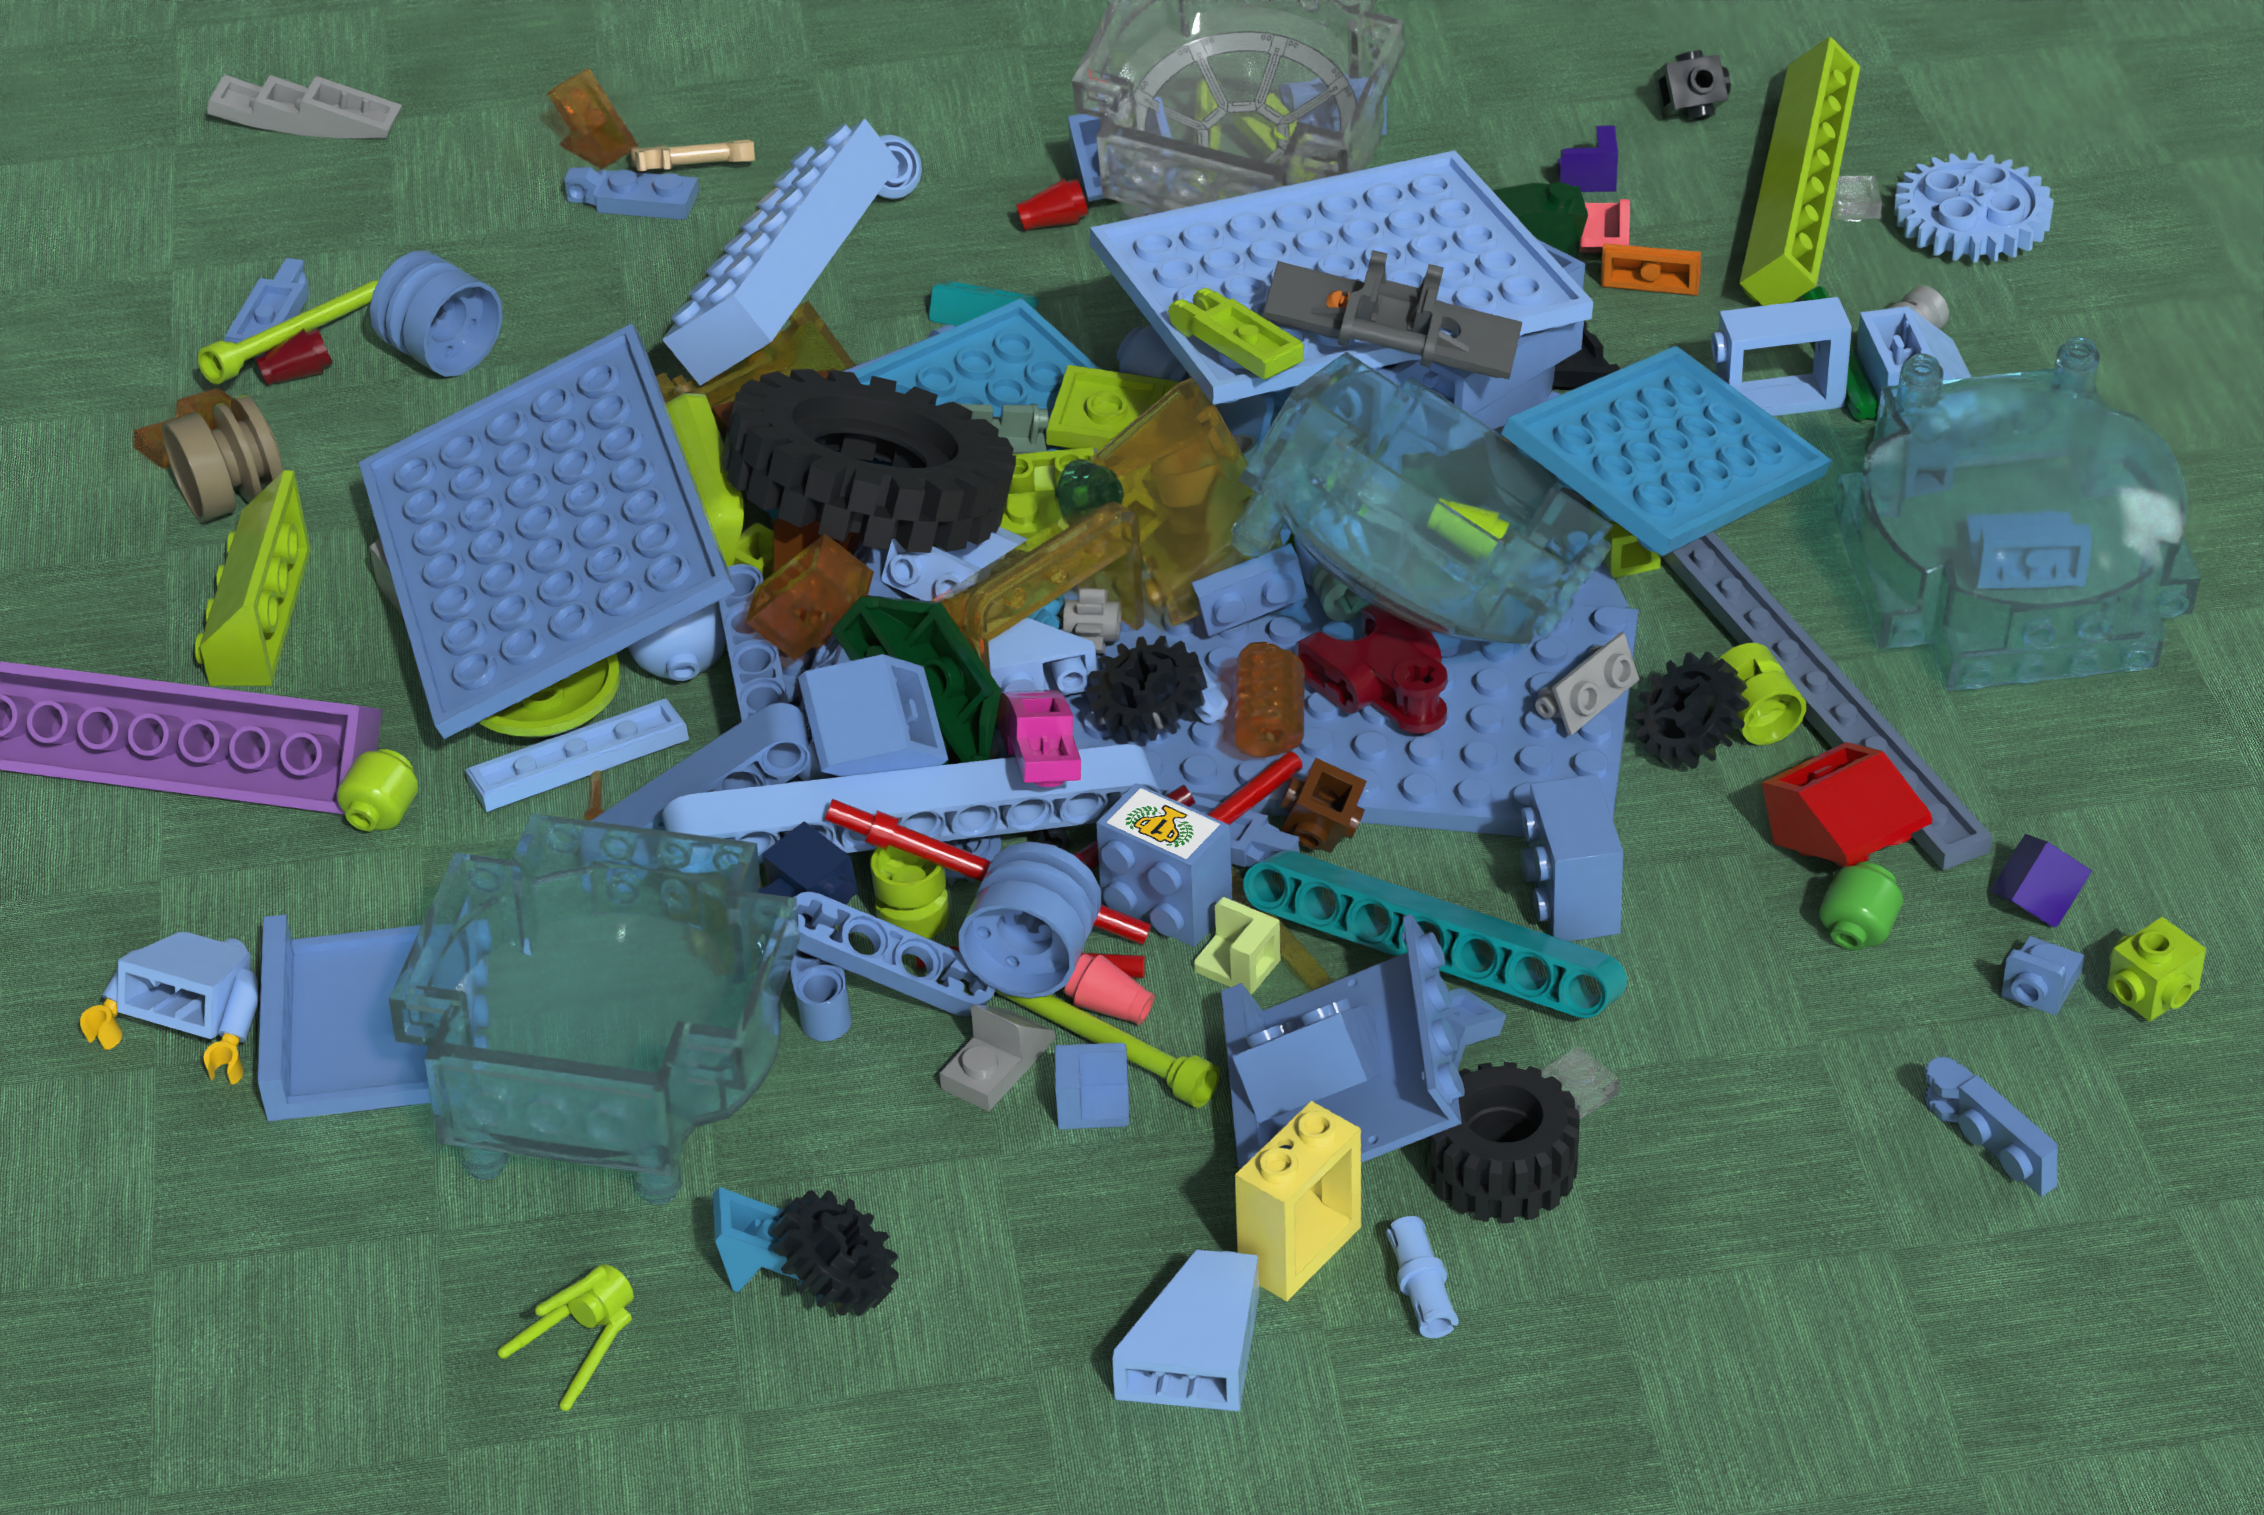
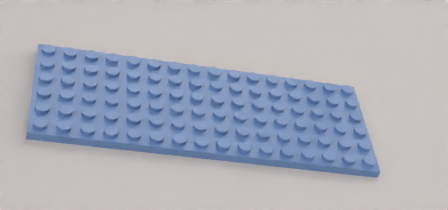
M1042 562L1040 564L1037 577L1053 585L1065 599L1079 600L1080 588H1100L1108 590L1107 601L1121 602L1119 642L1106 641L1105 653H1096L1097 671H1103L1100 658L1103 655L1112 658L1119 655L1117 651L1118 644L1122 643L1128 649L1136 647L1138 637L1144 636L1147 645H1154L1160 635L1166 636L1168 646L1171 647L1176 642L1182 641L1191 652H1196L1201 666L1216 684V688L1228 700L1226 708L1228 716L1223 721L1217 720L1212 725L1206 724L1195 712L1196 708L1191 706L1195 719L1192 722L1182 719L1176 721L1177 733L1171 734L1163 728L1158 730L1156 740L1150 741L1147 733L1141 732L1134 742H1129L1124 729L1113 737L1109 735L1106 724H1097L1086 691L1064 695L1073 714V738L1077 749L1134 744L1141 747L1146 753L1162 795L1169 788L1177 789L1184 784L1193 795L1223 803L1284 754L1291 751L1299 756L1303 764L1302 769L1294 775V777L1303 780L1315 758H1318L1367 781L1357 803V806L1365 809L1360 823L1524 837L1521 809L1530 807V783L1598 774L1614 822L1630 688L1573 735L1567 734L1562 718L1551 717L1547 719L1542 717L1537 712L1535 703L1538 700L1539 691L1544 687H1552L1589 657L1591 649L1597 645L1604 646L1620 632L1625 634L1634 661L1639 609L1496 598L1489 604L1503 608L1508 620V631L1501 639L1488 642L1457 638L1473 637L1480 633L1467 632L1445 626L1423 617L1413 618L1423 626L1448 634L1444 635L1430 631L1438 642L1442 656L1441 663L1445 666L1448 675L1446 688L1439 694V697L1447 705V720L1436 731L1416 734L1399 728L1394 721L1372 705L1356 713L1349 714L1309 686L1299 676L1295 659L1297 641L1319 631L1343 641L1361 639L1362 616L1350 621L1330 619L1321 606L1320 598L1308 583H1304L1307 598L1208 637L1190 597V593L1193 591L1191 583L1207 577L1206 575L1155 572L1141 569L1103 568L1089 565L1078 566ZM842 569L838 570L837 582L830 597L826 600L821 599L814 610L813 624L807 638L802 643L796 642L788 658L781 656L778 648L789 704L797 708L800 707L803 698L798 676L812 669ZM1373 589V600L1384 599L1403 612L1412 611L1409 598L1400 590ZM1413 592L1416 595H1448L1437 593ZM907 594L906 599L920 600L912 595ZM1474 600L1438 603L1422 602L1424 613L1430 617L1471 629H1484L1483 615ZM1004 607L971 623L951 613L949 614L953 620L967 625V632L975 637V628L1002 623V616L1009 608ZM975 640V642H974L972 648H973L974 651L977 653L976 640ZM996 721L989 760L1016 757L1015 755L1007 754ZM1293 776L1251 808L1250 811L1264 815L1287 816L1288 811L1279 806Z

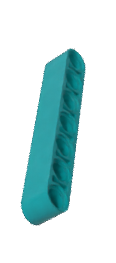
M1283 850L1263 859L1247 870L1243 879V890L1246 898L1257 909L1394 956L1408 952L1401 933L1405 932L1403 917L1411 914L1425 934H1427L1426 922L1433 924L1440 933L1441 941L1439 944L1444 953L1445 964L1439 967V971L1576 1017L1590 1018L1597 1016L1623 996L1627 987V975L1624 967L1617 959L1608 954L1296 851ZM1272 870L1281 876L1284 882V892L1273 883L1271 877ZM1323 887L1330 890L1334 895L1336 909L1329 906L1322 895ZM1374 904L1380 906L1386 912L1388 926L1380 923L1376 918ZM1478 939L1487 942L1492 948L1494 961L1488 960L1480 953ZM1531 957L1541 960L1545 965L1547 979L1535 973L1531 965ZM1584 975H1590L1597 980L1602 990L1601 997L1592 994L1586 988Z

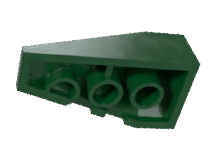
M1562 182L1552 184L1529 183L1492 190L1536 239L1576 258L1579 240L1583 235L1588 218V212L1579 186H1571Z

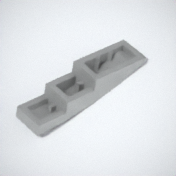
M224 74L209 99L207 114L251 127L299 136L336 139L387 138L401 112L402 105L316 75L307 88L269 75L263 87Z

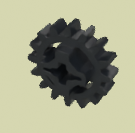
M1160 635L1154 645H1147L1144 636L1138 637L1136 647L1128 649L1127 646L1120 643L1117 645L1119 655L1115 658L1103 655L1100 658L1103 671H1091L1089 674L1092 687L1087 688L1086 693L1097 724H1106L1109 735L1113 737L1124 729L1129 742H1134L1141 732H1146L1150 741H1155L1158 730L1163 728L1171 734L1177 733L1175 722L1179 719L1192 722L1195 717L1191 706H1204L1205 703L1202 690L1207 688V682L1196 652L1188 653L1185 643L1182 641L1175 643L1169 648L1166 636Z
M1691 652L1686 653L1682 666H1678L1672 660L1666 663L1668 674L1663 678L1653 674L1650 680L1655 686L1651 693H1640L1638 697L1646 704V707L1636 712L1633 717L1635 721L1642 725L1635 733L1636 738L1645 744L1644 749L1659 762L1664 761L1673 769H1678L1682 762L1689 768L1695 769L1701 755H1704L1711 762L1716 760L1715 748L1720 743L1731 747L1733 741L1728 735L1732 728L1740 729L1745 725V722L1737 717L1739 711L1747 709L1750 705V702L1741 695L1748 688L1747 684L1737 676V670L1724 659L1718 660L1710 652H1705L1700 660Z
M809 1190L801 1199L796 1197L778 1216L780 1220L772 1227V1233L780 1239L772 1247L773 1252L787 1258V1262L781 1268L783 1274H796L800 1279L796 1290L800 1293L808 1291L816 1296L818 1307L823 1308L831 1301L841 1316H844L851 1308L859 1316H862L871 1307L875 1309L893 1290L891 1285L899 1278V1273L891 1265L898 1259V1255L889 1249H885L883 1246L889 1235L883 1231L875 1232L870 1226L873 1223L874 1216L871 1213L863 1215L856 1210L852 1199L849 1198L841 1205L838 1204L832 1191L827 1190L819 1198L813 1190Z

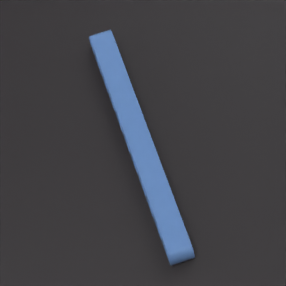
M735 564L729 566L728 570L736 592L718 602L741 720L744 721L770 704H789L763 576L760 570L754 566ZM796 775L786 783L800 782L804 780H802L799 776ZM805 918L804 926L814 930L815 927ZM836 930L830 936L832 940L836 935ZM784 939L800 1024L804 1033L817 1041H832L840 1038L848 1032L852 1025V1012L844 969L802 952L789 945Z

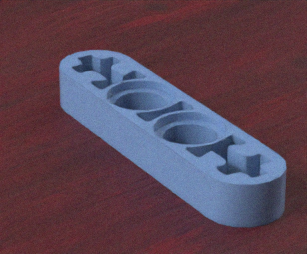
M803 892L798 894L791 900L779 919V929L782 937L794 948L955 1015L971 1016L973 1004L986 1005L996 991L995 988L985 984L968 968L960 952L819 893ZM803 913L813 917L812 926L815 927L814 930L804 926L805 918L802 916ZM835 924L839 926L840 929L836 933L834 939L832 940L830 936L835 930L834 928H832V926ZM858 932L869 937L875 948L874 954L864 955L855 951L848 940L849 933ZM912 954L919 957L926 965L927 976L917 977L908 973L903 967L901 956ZM942 970H945V973L940 979L944 982L942 984H938L936 982V979L939 977ZM961 979L970 982L969 990L974 993L972 996L963 992L964 984L960 981Z

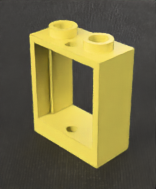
M1313 1101L1309 1102L1235 1174L1238 1253L1258 1255L1259 1286L1286 1302L1361 1228V1128ZM1283 1145H1289V1146H1291L1292 1148L1288 1150V1149H1286V1148H1279V1147H1281V1146H1283Z

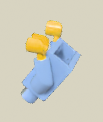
M178 932L144 948L133 950L118 960V969L102 994V997L105 999L103 1005L92 1006L82 1013L80 1017L81 1029L89 1043H92L98 1034V1039L106 1050L114 1048L122 1039L123 1032L115 1019L118 1012L208 1039H213L219 1035L222 1037L221 1041L211 1044L204 1052L207 1072L210 1080L213 1081L217 1068L223 1064H228L227 1075L230 1084L235 1085L241 1080L244 1073L237 1047L239 1042H246L258 1006V980L255 973L250 971L251 955L245 945L235 938H228L221 942L189 932Z

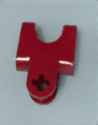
M1384 599L1376 600L1378 603L1384 605L1385 607L1393 611H1397L1402 615L1406 616V618L1417 622L1392 603ZM1370 603L1360 608L1362 616L1361 639L1343 641L1319 631L1296 642L1295 659L1299 676L1341 710L1352 714L1372 705L1394 721L1399 728L1416 734L1436 731L1445 724L1447 720V705L1439 697V694L1446 688L1448 675L1445 666L1441 663L1442 656L1438 642L1430 631L1407 622Z

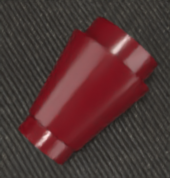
M303 328L265 353L264 356L256 359L267 386L276 382L281 383L324 373L322 368L333 364L318 328L308 332Z

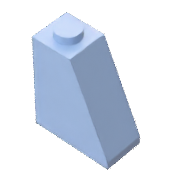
M1196 1250L1114 1349L1112 1363L1115 1400L1240 1411L1259 1300L1258 1255Z

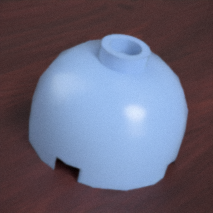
M719 602L707 606L671 624L666 629L657 631L628 646L632 659L651 675L677 681L692 679L706 671L721 658L726 646Z

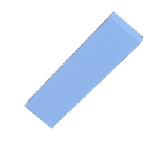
M667 698L477 764L465 769L470 788L486 812L682 743L689 740L685 722Z

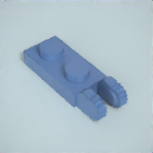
M1937 1056L1936 1059H1931V1062L1927 1063L1925 1078L1926 1083H1929V1087H1927V1092H1925L1926 1106L1930 1107V1111H1934V1115L1942 1122L1959 1123L1960 1129L1971 1143L1977 1146L1983 1145L2000 1160L2004 1170L2012 1179L2018 1182H2025L2040 1197L2057 1187L2058 1144L1982 1078L1972 1074L1962 1064L1958 1065L1957 1060H1953L1952 1057Z

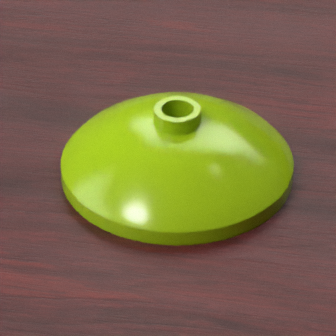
M617 653L574 673L569 678L548 686L525 698L523 701L513 704L478 723L502 734L525 738L553 736L585 724L611 702L618 690L621 674Z

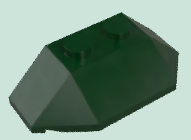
M871 595L859 597L831 629L851 661L884 654L924 666L948 756V761L942 765L989 760L1001 689L942 602Z

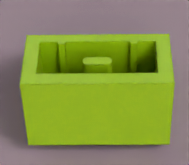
M1094 447L1013 454L1016 456V465L1000 527L1044 546L1042 563L1089 565L1093 567L1105 566L1104 529Z

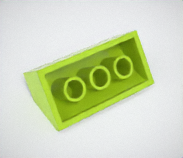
M284 470L242 510L236 531L229 532L227 539L228 557L226 563L220 564L218 567L217 592L215 598H209L207 602V624L204 633L197 634L195 643L196 660L198 664H204L209 686H272L311 552L294 470Z

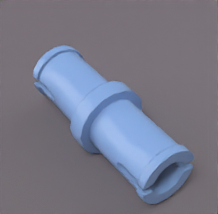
M1416 1216L1399 1218L1390 1224L1392 1229L1387 1228L1386 1230L1387 1239L1391 1243L1399 1266L1397 1273L1398 1285L1403 1294L1410 1297L1418 1320L1420 1333L1427 1338L1445 1336L1454 1330L1453 1325L1457 1326L1459 1322L1444 1285L1447 1280L1444 1263L1433 1254L1424 1221Z

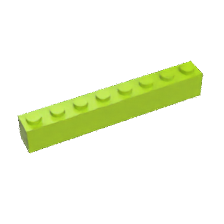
M1831 36L1790 63L1787 68L1739 283L1742 285L1746 295L1752 301L1759 302L1762 306L1791 303L1817 286L1861 68Z

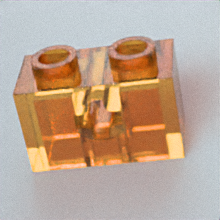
M824 534L755 588L745 623L790 658L796 660L810 648L819 649L830 639L833 634L831 629L859 597L868 595L874 571L827 534Z

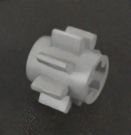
M1080 588L1079 600L1066 599L1063 631L1093 641L1096 653H1105L1106 641L1119 642L1121 602L1107 601L1108 590Z

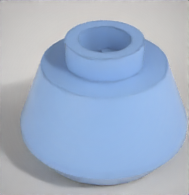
M895 135L880 136L881 140L900 164L877 195L889 199L904 197L911 193L920 181L922 174L920 156L913 145L907 140Z

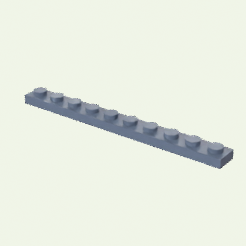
M1714 531L1661 556L1740 645L1744 643H1759L1770 650L1785 671V674L1806 700V713L1804 716L1832 748L1849 742L1884 751L1931 812L1933 823L1911 835L1942 870L1991 853L1993 839L1991 833Z

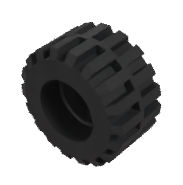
M1489 1062L1478 1064V1070L1473 1072L1467 1068L1459 1071L1465 1089L1464 1096L1458 1098L1462 1124L1427 1137V1175L1430 1184H1436V1194L1442 1201L1452 1200V1209L1461 1214H1465L1468 1211L1474 1212L1475 1219L1488 1222L1490 1217L1501 1218V1223H1514V1217L1524 1216L1528 1221L1539 1217L1541 1208L1548 1211L1560 1205V1196L1567 1197L1571 1192L1573 1179L1577 1177L1580 1118L1579 1110L1575 1109V1099L1570 1091H1562V1083L1553 1076L1543 1078L1542 1070L1529 1066L1526 1070L1517 1068V1063L1504 1062V1066L1493 1067L1492 1063ZM1496 1141H1506L1508 1143H1501Z

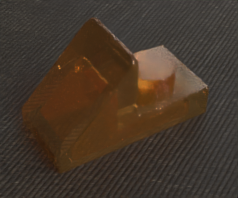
M589 68L562 82L547 93L572 132L560 142V145L569 152L603 169L628 154L630 148L639 146Z

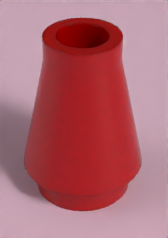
M1063 178L1026 201L1015 204L1024 232L1033 228L1079 223L1078 218L1089 215L1086 201L1077 179L1066 182Z

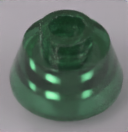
M1086 459L1073 460L1067 464L1055 485V503L1060 516L1071 528L1079 532L1091 531L1112 519L1118 513L1123 502V486L1116 474L1109 468Z

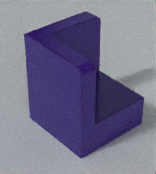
M1615 125L1596 126L1595 148H1564L1561 150L1560 158L1557 161L1559 182L1571 186H1579L1581 192H1617L1618 146Z
M2024 834L1992 886L1991 892L2001 899L2018 905L2047 925L2057 927L2092 870L2048 841Z

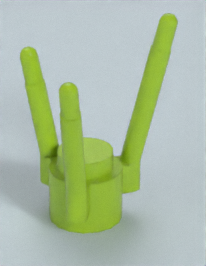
M608 1264L598 1265L583 1279L537 1305L535 1313L543 1317L500 1347L497 1352L498 1356L501 1359L509 1357L570 1314L587 1328L605 1325L606 1327L560 1401L559 1406L562 1411L570 1410L618 1332L632 1321L631 1315L625 1309L634 1298L633 1289L629 1281L616 1268Z

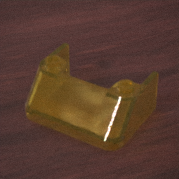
M1109 502L1067 515L941 595L936 596L931 601L942 602L990 674L988 642L1077 584L1078 592L1080 588L1108 590L1107 601L1121 602V621L1137 631L1144 626L1139 518L1134 512L1118 502Z

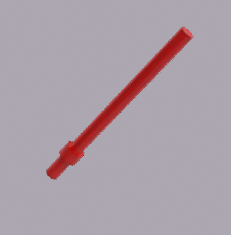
M832 798L824 818L826 821L866 836V843L887 850L888 846H892L981 882L992 862L897 824L899 818L879 810L873 815ZM1101 905L1100 912L1094 922L1095 927L1140 945L1145 943L1151 924L1104 905Z

